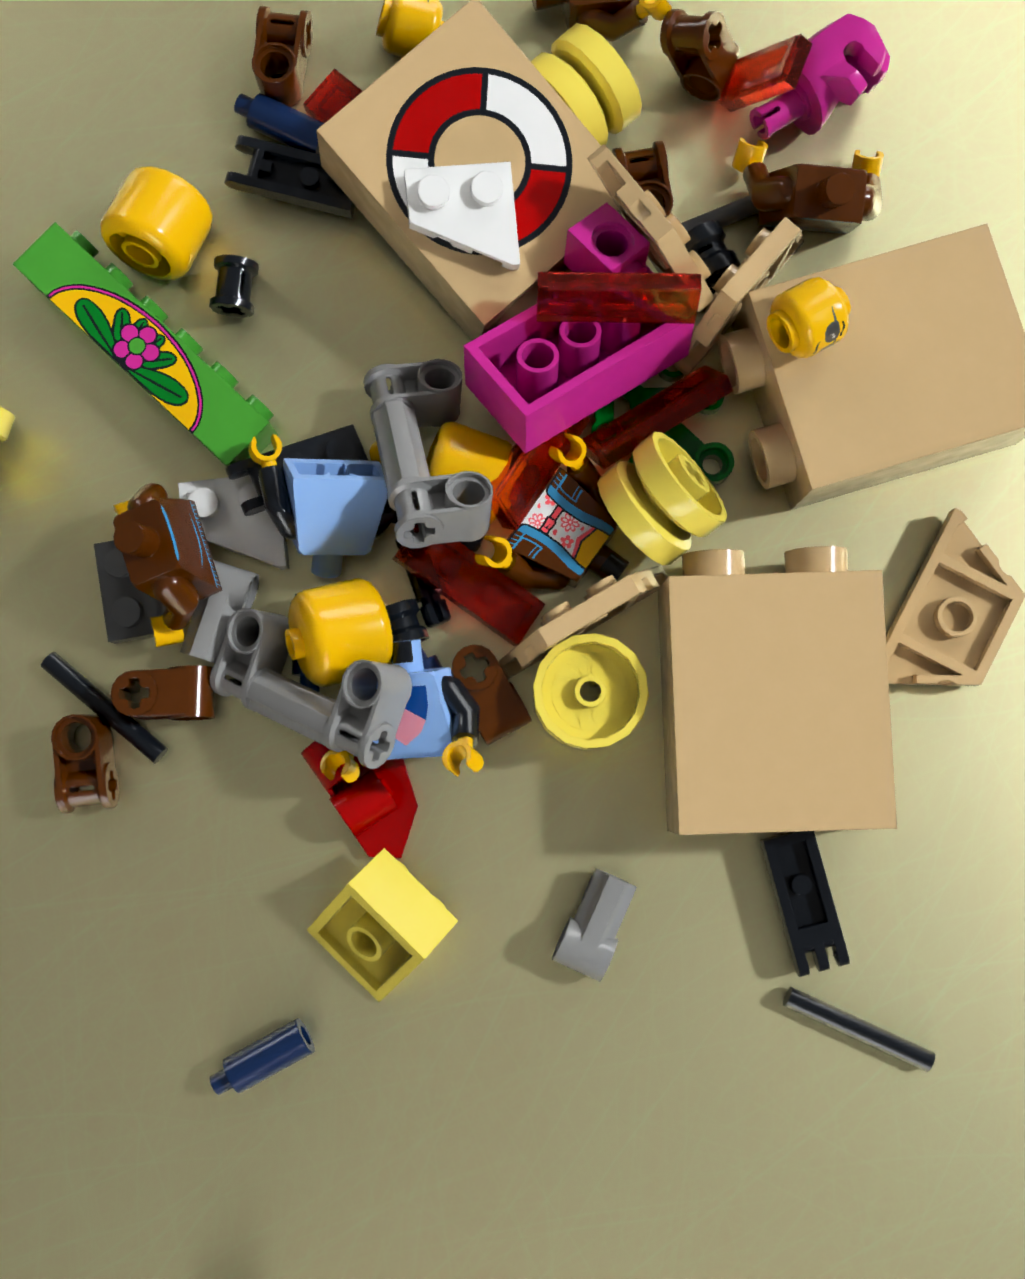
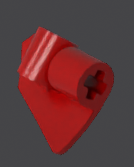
M316 741L306 747L301 752V755L331 798L329 800L367 855L375 857L385 848L394 858H402L418 808L404 760H386L380 767L370 769L361 765L358 757L354 756L353 760L360 769L357 780L347 783L341 777V772L345 765L343 764L337 768L334 779L330 781L322 773L320 761L323 755L331 749Z

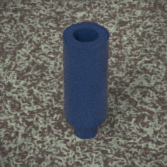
M261 93L257 94L254 99L244 94H240L237 97L234 111L247 118L246 123L249 128L286 146L320 154L316 130L324 124L323 122Z
M297 1018L223 1059L224 1069L210 1076V1083L215 1093L221 1095L233 1088L240 1094L314 1053V1043L306 1026Z

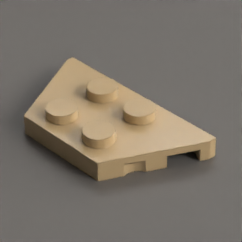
M603 144L587 158L624 219L650 242L648 257L665 285L676 296H679L685 304L700 312L714 301L715 297L705 282L711 276L708 267L694 250L688 252L685 244L691 240L688 232L672 213L665 217L666 213L649 190L644 192L609 148Z
M784 217L772 232L763 228L746 249L745 254L748 256L740 266L737 267L731 264L713 288L716 291L714 293V301L703 309L705 314L692 333L688 356L673 364L675 368L685 376H688L719 341L720 335L725 334L734 324L748 292L766 287L800 248L804 240L802 239V230Z
M957 508L949 511L886 635L889 684L982 685L1025 598V593L1012 576L1002 571L999 559L987 544L981 545L964 522L968 518Z
M660 565L636 572L618 582L613 575H610L586 590L587 595L583 597L585 601L571 608L567 601L545 613L541 617L543 620L540 623L542 627L534 631L498 661L507 679L544 659L552 647L574 635L586 634L658 591L668 578L663 567Z

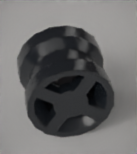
M416 599L403 600L386 606L391 623L393 642L421 639L422 643L430 638L426 627L419 624L417 614L420 609Z

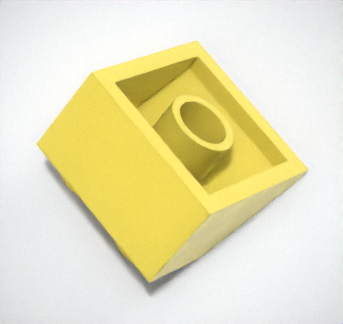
M384 848L342 889L307 931L380 1002L432 952L458 920L445 908L438 898L434 897L408 871L404 864L396 860Z

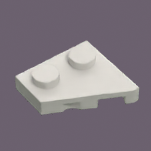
M511 162L404 169L409 229L431 238L441 237L446 239L453 247L470 254L475 251L502 262V267L509 270L519 269L520 254Z
M250 475L234 480L225 477L178 483L179 499L195 501L207 543L219 545L229 551L252 557L282 570L290 569L287 538L281 536L267 511L265 510L250 516H245L241 504L249 499L258 497Z

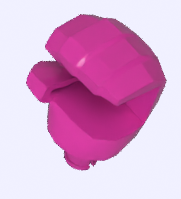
M848 13L815 33L799 46L787 59L778 74L777 87L779 95L750 111V122L754 130L764 124V128L759 130L757 135L761 139L766 140L772 134L792 122L807 135H814L829 119L839 101L851 106L861 94H868L874 90L877 84L884 79L890 63V55L875 25L862 17Z

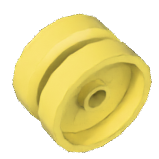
M576 23L551 44V54L541 52L531 61L601 146L607 144L609 133L617 134L641 114L642 102L639 89L630 70L608 41L588 25Z
M654 431L634 448L632 453L634 464L628 461H618L600 476L597 484L600 496L608 512L631 542L651 560L661 565H670L690 550L691 534L697 537L708 536L726 522L727 512L715 487L691 456L673 439L662 432Z
M597 633L574 635L552 647L539 664L532 689L534 710L545 731L561 744L581 750L605 748L628 736L643 718L649 697L646 672L636 654L619 640ZM588 682L590 687H599L600 694L593 702L585 701L580 695L581 686Z

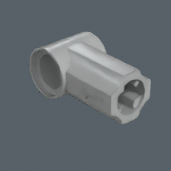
M213 560L223 591L199 600L180 652L215 663L231 616L239 609H251L258 590L259 575Z
M595 868L574 918L570 917L562 931L552 960L592 979L601 981L614 955L618 943L616 934L637 887Z

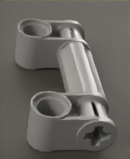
M445 359L406 364L385 363L370 369L364 377L363 384L366 394L372 398L373 402L370 409V417L374 427L390 507L396 511L398 519L394 528L397 542L408 548H422L433 544L460 541L472 542L481 539L486 535L490 526L493 486L490 480L483 474L474 471L430 476L419 432V427H441L446 422H455L458 419L461 404L462 371L456 364ZM386 378L391 380L390 390L387 388ZM416 523L418 525V533L414 532V527Z
M250 608L237 610L227 624L222 647L217 661L211 670L209 680L212 690L224 697L235 696L241 699L245 708L276 721L335 752L345 750L357 756L360 764L367 768L375 769L384 764L394 748L396 733L406 704L411 697L412 682L407 670L394 664L363 659L354 661L344 672L337 699L334 700L281 675L289 654L285 643V630L289 629L288 618L285 615ZM229 675L235 679L227 680L225 676Z

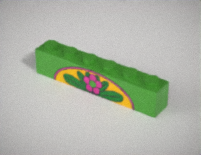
M54 222L13 263L44 296L226 467L232 463L250 458L248 452L249 444L254 436L259 453L271 443L272 434L278 436L269 422L274 416L273 413L253 394L245 400L233 388L239 382L218 361L211 367L198 356L203 351V348L184 329L181 328L174 334L163 323L168 318L167 314L151 298L146 295L139 301L128 291L134 284L113 263H110L106 268L98 263L94 257L99 251L79 231L76 230L70 236Z

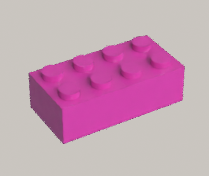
M645 265L647 270L645 277L635 289L628 293L622 291L607 303H604L579 279L463 345L465 385L525 454L688 356L696 315L647 265Z

